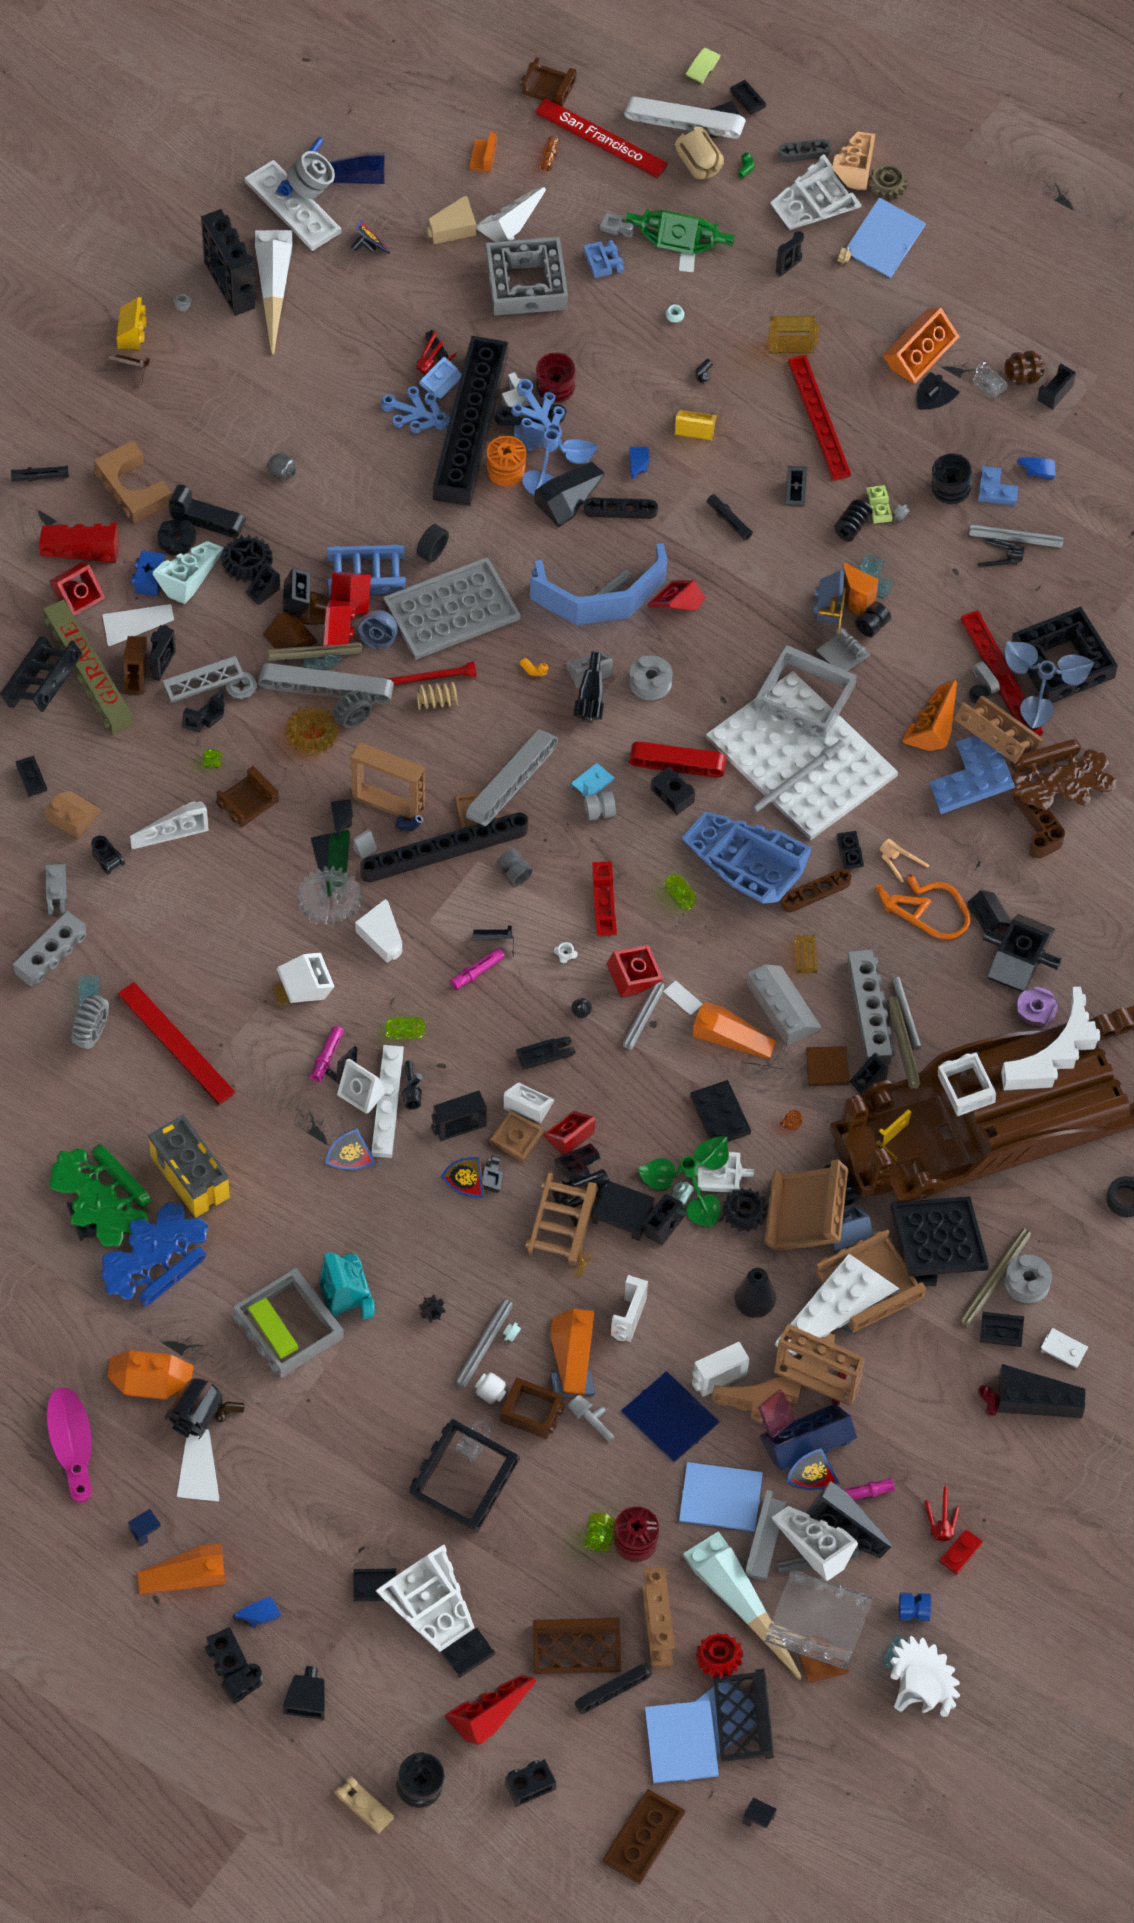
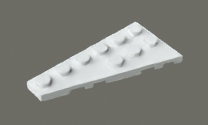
M848 1254L790 1325L819 1338L826 1337L836 1328H841L849 1323L852 1316L883 1302L884 1299L891 1295L897 1294L899 1288L851 1254ZM779 1337V1338L777 1339V1341L775 1342V1346H777V1347H778V1343H779L780 1337ZM792 1350L789 1352V1355L792 1357L798 1354Z

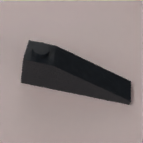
M831 1481L819 1493L806 1512L812 1519L819 1522L823 1520L829 1526L836 1529L837 1527L844 1529L857 1541L859 1550L880 1559L893 1545L849 1494Z

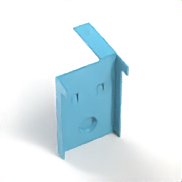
M596 763L574 780L570 788L576 787L582 792L583 796L597 794L610 784L615 777Z

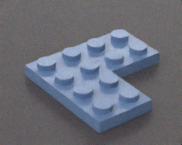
M976 735L956 742L965 769L929 782L940 814L1015 788L1003 755Z

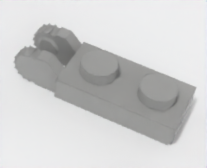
M66 864L46 865L48 915H53V903H60L61 914L66 913Z

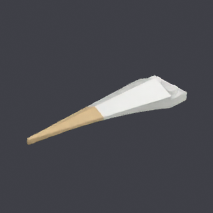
M255 230L256 258L271 354L274 355L292 254V230Z

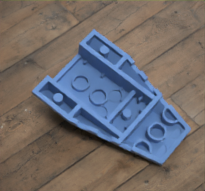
M707 811L681 837L682 841L729 885L763 904L778 902L802 876L811 852V847L775 829L772 831L766 830L760 825H756V827L747 825L746 822L741 820L737 822L732 821L729 817Z

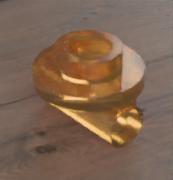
M791 1110L785 1115L780 1125L784 1129L797 1130L803 1122L802 1114L797 1110Z

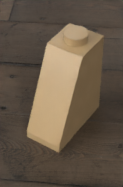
M467 196L460 198L429 218V226L426 227L428 238H432L433 244L476 236V222Z

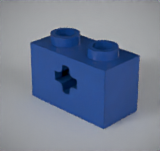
M141 551L140 558H137L135 563L137 572L136 574L133 573L131 584L135 587V593L158 596L160 585L153 576V571L165 561L164 554Z

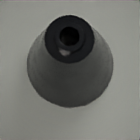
M751 1269L735 1291L736 1307L742 1314L748 1317L765 1316L775 1306L776 1294L764 1269Z

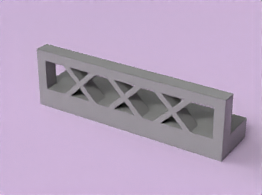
M234 656L163 680L162 688L165 695H168L170 702L173 703L244 679V674L237 657ZM237 671L238 673L237 675L232 677L227 675L228 673ZM220 676L217 682L213 683L208 681L210 679ZM201 683L199 688L194 689L190 687ZM183 689L181 694L173 696L172 692Z
M769 1490L765 1494L745 1573L749 1578L765 1582L780 1530L772 1520V1517L786 1507V1502L773 1499V1491Z

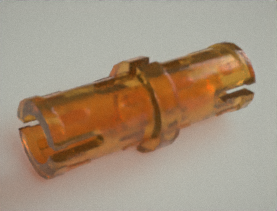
M549 136L547 146L543 150V159L540 164L542 170H545L546 165V171L552 169L553 160L557 156L556 150L560 139L556 136L554 142V136Z

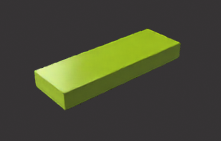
M267 1298L248 1307V1311L280 1359L299 1349Z

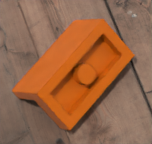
M496 132L489 133L488 141L475 139L469 165L470 170L491 173L497 145Z

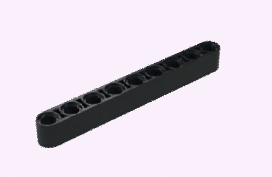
M517 812L493 819L486 826L481 824L473 825L366 857L360 863L361 878L365 882H374L524 837L528 832V817L524 813Z

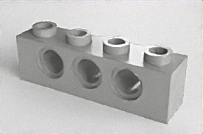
M67 911L13 963L14 974L31 987L36 983H40L50 970L57 967L59 961L64 956L66 957L71 953L77 943H81L87 935L86 925Z

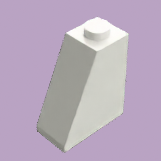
M385 899L357 920L355 928L356 933L388 963L401 955L402 940L389 903Z

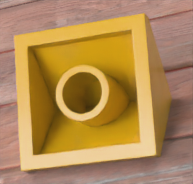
M679 410L676 415L675 435L712 440L717 415Z

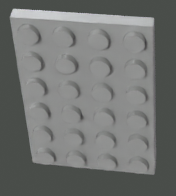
M488 557L383 597L386 608L394 617L397 628L415 660L521 620L519 611Z

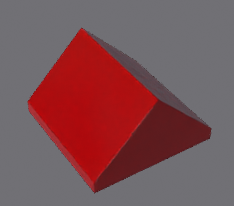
M332 571L330 600L353 602L356 614L368 613L371 574Z
M572 1111L543 1135L562 1155L573 1151L595 1133V1118L591 1115Z

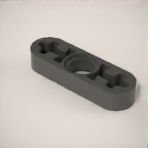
M825 139L785 143L779 147L778 157L783 162L818 159L823 154L827 157L830 154L831 144ZM807 148L809 152L802 153L800 149Z

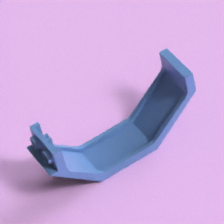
M664 543L656 544L655 564L628 590L577 597L550 583L546 579L543 561L537 560L535 561V568L531 569L530 600L575 625L630 618L666 581L667 555Z

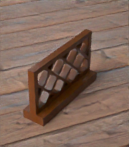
M620 1617L533 1620L534 1674L621 1672ZM615 1633L616 1641L609 1648L601 1638L605 1634ZM584 1634H590L596 1639L589 1648L579 1640ZM547 1635L552 1640L546 1649L538 1644V1636ZM562 1635H569L574 1639L567 1649L558 1642ZM598 1642L607 1649L600 1658L590 1651ZM555 1643L564 1651L556 1660L547 1652ZM576 1643L585 1650L578 1659L569 1652ZM538 1648L542 1651V1653L539 1656ZM609 1652L616 1658V1666H607L602 1662ZM587 1653L596 1660L592 1667H585L580 1662ZM544 1654L553 1661L549 1668H539V1659ZM565 1654L575 1661L570 1668H564L559 1663Z

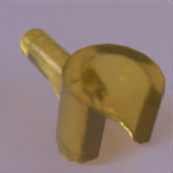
M585 1249L581 1251V1262L577 1277L581 1278L587 1261L593 1257L592 1251L587 1259L583 1257Z

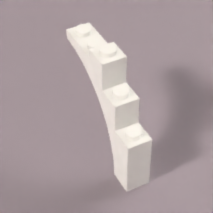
M1081 986L1072 988L1069 1021L1063 1032L1051 1045L1033 1056L1003 1063L1001 1076L1004 1090L1052 1088L1054 1080L1058 1078L1057 1069L1074 1068L1076 1060H1079L1078 1050L1095 1049L1097 1041H1100V1031L1096 1029L1095 1021L1089 1022V1013L1085 1012L1084 1008L1086 1006V996L1082 994Z

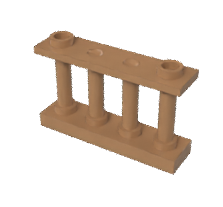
M984 696L979 697L973 709L967 704L962 703L954 718L955 721L1013 763H1017L1023 751L1027 753L1037 750L1044 741L1043 738Z
M548 1172L547 1178H543L541 1190L544 1191L532 1236L527 1237L525 1248L528 1249L530 1256H533L535 1248L565 1255V1258H568L569 1265L577 1267L597 1192V1184L588 1182L587 1188L584 1187L583 1189L553 1182V1173ZM550 1190L579 1196L584 1201L582 1207L574 1208L547 1200ZM545 1209L576 1216V1219H579L577 1227L573 1226L571 1228L542 1221ZM543 1229L571 1236L573 1239L572 1246L567 1248L538 1241L539 1230Z
M665 1567L643 1569L645 1585H642V1595L651 1669L673 1667L671 1649H675Z

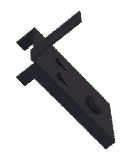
M508 925V929H473V939H513L512 953L514 957L512 925Z
M354 1046L338 1061L337 1074L327 1068L325 1074L340 1085L346 1059L357 1063L358 1048Z

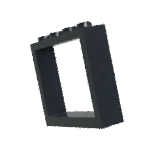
M451 1419L450 1423L447 1422L446 1426H443L441 1431L443 1435L440 1440H436L430 1450L432 1454L429 1459L423 1461L418 1478L415 1477L412 1480L409 1493L434 1509L479 1532L518 1464L520 1457L518 1454ZM457 1431L506 1458L471 1520L421 1493Z

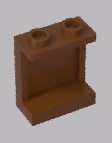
M536 57L534 62L529 64L528 73L522 77L520 85L522 86V94L541 101L547 98L563 107L576 83V69L569 68L566 74L540 65V58Z
M254 766L247 769V777L224 793L221 790L216 792V803L219 808L225 809L230 819L234 823L237 822L241 827L279 802L278 790Z

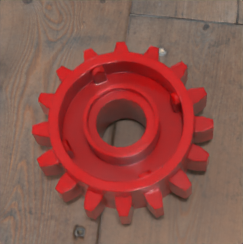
M718 1632L714 1635H708V1638L701 1640V1646H697L696 1661H698V1667L703 1668V1673H708L711 1675V1678L720 1677L722 1679L723 1676L730 1677L734 1671H738V1665H742L743 1650L741 1649V1643H736V1638H731L727 1633L719 1634Z

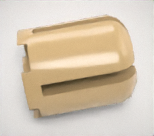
M693 127L694 131L686 135L682 133L676 140V152L694 178L707 180L720 171L724 164V157L703 127Z

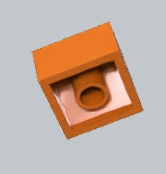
M844 563L843 591L846 588L845 602L849 610L854 614L860 615L876 601L879 579Z

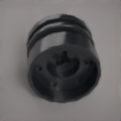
M951 453L940 456L934 462L932 467V493L936 499L946 504H958L969 496L972 484V469L968 459L962 455Z
M424 1752L414 1753L406 1757L400 1766L396 1783L397 1792L403 1802L416 1808L428 1807L436 1802L441 1794L445 1777L441 1762L432 1754ZM419 1780L422 1781L421 1787L417 1783Z

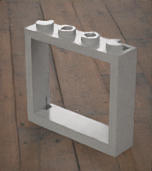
M786 645L756 696L755 708L763 713L773 715L781 721L789 722L797 728L805 729L815 736L826 738L855 688L857 675ZM787 664L844 688L825 724L767 699Z
M297 1268L234 1306L233 1318L236 1324L243 1326L248 1340L255 1342L260 1356L267 1358L270 1369L274 1373L277 1372L281 1378L344 1339L343 1328ZM294 1286L330 1334L284 1363H281L246 1315L250 1313L248 1307L264 1298L270 1301Z

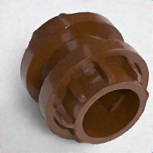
M1032 350L1025 351L1024 354L1021 352L1012 353L1005 362L1006 377L1016 385H1023L1026 381L1029 384L1037 383L1045 372L1042 356Z

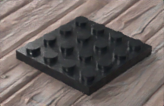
M970 1196L891 1203L890 1209L908 1277L988 1270L989 1263Z

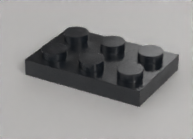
M728 1080L690 1092V1098L709 1139L726 1136L729 1142L751 1134L750 1126Z

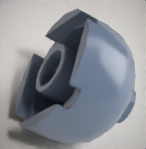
M375 610L367 613L362 618L358 632L361 634L360 639L367 646L373 649H379V647H385L386 649L393 644L398 628L391 614L383 610Z

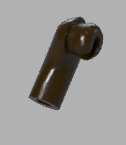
M230 1401L223 1403L215 1414V1420L217 1422H224L227 1419L226 1415L230 1412L243 1413L244 1403Z

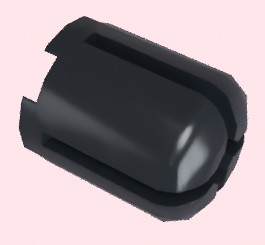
M193 1378L187 1381L165 1415V1420L168 1417L174 1424L172 1429L187 1438L189 1434L199 1436L198 1440L202 1438L223 1402L221 1392L212 1384L195 1413H190L208 1383L204 1379Z

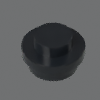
M975 685L969 690V698L975 704L981 696L988 698V690L984 686Z

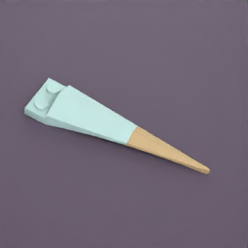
M719 1531L683 1553L684 1559L693 1572L759 1636L797 1679H801L800 1672L741 1564Z

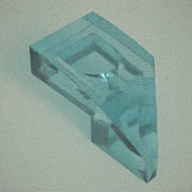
M325 654L324 660L314 657L305 658L302 668L328 671L340 664L342 657Z

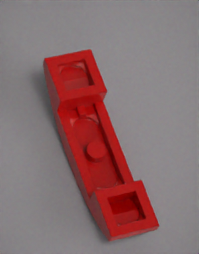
M612 861L592 862L597 936L617 935Z

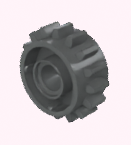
M358 690L351 691L342 696L334 705L333 719L340 727L343 725L346 728L356 727L370 716L373 700L365 691L363 693Z

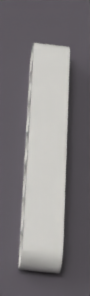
M630 97L624 112V116L633 121L694 131L693 127H703L708 134L734 139L740 137L746 122L742 116L640 97Z

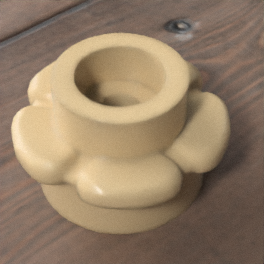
M841 247L838 253L837 261L841 262L842 265L850 260L851 252H849L848 247Z

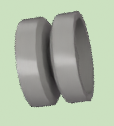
M306 151L288 169L287 178L291 187L299 195L308 199H315L334 181L335 174L331 164L324 156L314 151Z

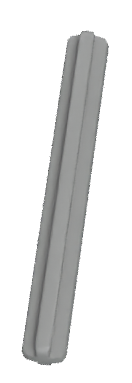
M971 524L969 528L970 536L1059 548L1063 546L1064 540L1062 536Z
M504 1299L456 1378L458 1386L464 1388L468 1384L513 1308L511 1301Z

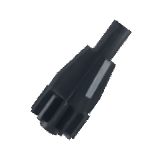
M591 651L589 670H585L579 689L578 700H575L573 715L574 717L582 718L581 721L592 723L593 719L599 721L603 717L602 672L599 671L601 652Z

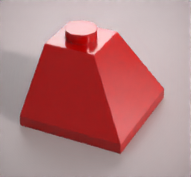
M672 580L648 603V606L695 611L706 598L694 580Z

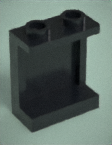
M609 1181L607 1186L602 1187L599 1198L601 1200L599 1204H595L592 1209L593 1223L598 1224L599 1221L626 1230L632 1233V1239L639 1241L643 1234L641 1224L653 1210L655 1198Z

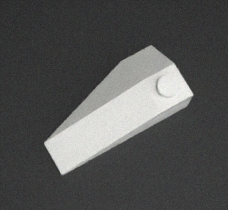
M545 187L531 190L516 199L515 203L501 208V212L494 216L486 217L476 224V229L495 242L513 240L514 235L522 229L546 191Z

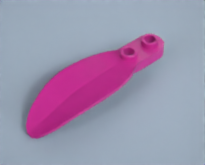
M58 1388L51 1394L48 1402L47 1426L49 1438L58 1462L66 1471L71 1498L77 1503H84L91 1497V1485L87 1469L92 1447L89 1419L76 1393L68 1388ZM78 1467L81 1469V1471L79 1473H75L73 1469ZM82 1487L84 1488V1492L79 1493L77 1492V1489Z

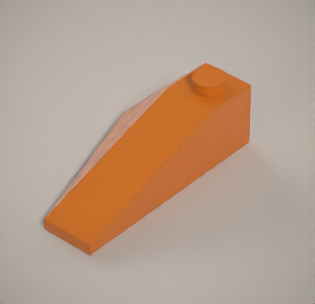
M956 680L939 685L928 700L929 706L918 713L919 719L915 724L911 723L902 739L903 743L929 752L937 749L941 750L947 746L952 731L957 688Z
M571 1309L552 1317L550 1340L553 1345L564 1394L585 1395L595 1311Z
M221 1543L197 1546L138 1572L139 1593L145 1594L224 1585L225 1575Z

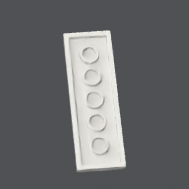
M274 160L245 177V183L312 251L341 234L340 226L313 199L302 197L295 190L287 197L282 196L278 192L277 187L281 181L288 178L287 173Z

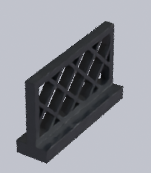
M756 1669L754 1673L737 1674L730 1677L723 1676L722 1679L714 1677L721 1762L765 1757V1759L774 1758L765 1670ZM752 1679L753 1686L748 1692L739 1687L744 1680ZM728 1682L733 1687L725 1695L719 1690V1683ZM736 1689L745 1695L738 1704L729 1698ZM748 1698L755 1703V1707L750 1712L741 1707ZM726 1700L735 1706L728 1715L721 1711V1706ZM738 1709L747 1715L740 1724L731 1718ZM749 1719L757 1723V1727L752 1733L743 1728ZM728 1721L737 1727L730 1736L723 1731V1727ZM740 1730L748 1735V1738L742 1745L733 1739ZM753 1739L759 1744V1751L750 1752L745 1747ZM730 1741L739 1747L734 1754L725 1755V1747Z

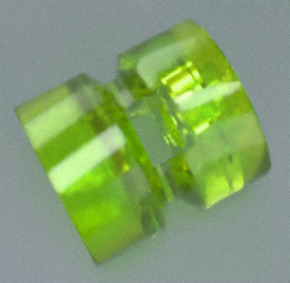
M591 1513L588 1517L587 1529L589 1531L585 1533L584 1546L594 1551H609L613 1540L611 1534L614 1532L616 1519L605 1513Z

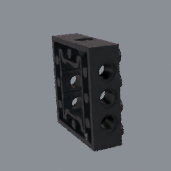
M222 209L201 216L204 264L235 316L255 309L257 297L254 292L256 284L254 282L255 272L253 266H255L253 257L247 254L244 242H240L236 228H232L229 216L225 215Z
M1081 606L1017 631L1012 635L1011 642H1025L1035 647L1038 659L1033 665L1041 664V662L1048 660L1044 654L1045 650L1068 641L1073 643L1080 656L1094 662L1088 677L1079 685L1066 684L1062 680V674L1057 673L1051 679L1046 680L1042 698L1048 699L1052 703L1116 677L1118 665ZM1029 668L1027 674L1040 693L1043 679L1038 675L1039 669Z

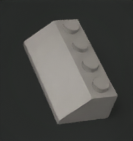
M765 964L748 972L746 985L786 1046L822 1030L821 1025L782 966Z

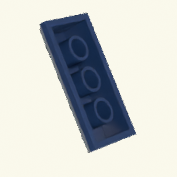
M832 1404L760 1435V1438L773 1463L780 1470H788L803 1455L822 1447L826 1454L835 1447L848 1445L852 1440L857 1439L851 1416L837 1404Z

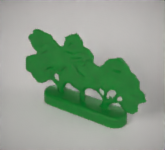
M98 1144L92 1149V1155L99 1165L87 1163L88 1155L84 1149L76 1148L72 1152L61 1150L57 1155L58 1161L52 1165L49 1187L60 1193L72 1192L78 1195V1199L72 1202L74 1214L71 1216V1224L85 1227L95 1223L96 1236L103 1246L111 1247L121 1245L124 1232L132 1234L130 1221L145 1219L148 1222V1213L132 1208L131 1201L134 1200L140 1207H146L151 1203L149 1194L103 1145ZM84 1162L86 1165L80 1166V1163ZM89 1168L90 1171L92 1169H94V1171L89 1174H85L81 1172V1169ZM105 1170L115 1181L110 1185H103L98 1180V1173ZM95 1174V1179H92L91 1175ZM119 1184L129 1197L119 1199L115 1187ZM126 1204L127 1209L122 1210V1207Z

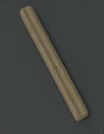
M360 642L331 646L318 645L267 650V658L269 661L360 654L362 653V645Z

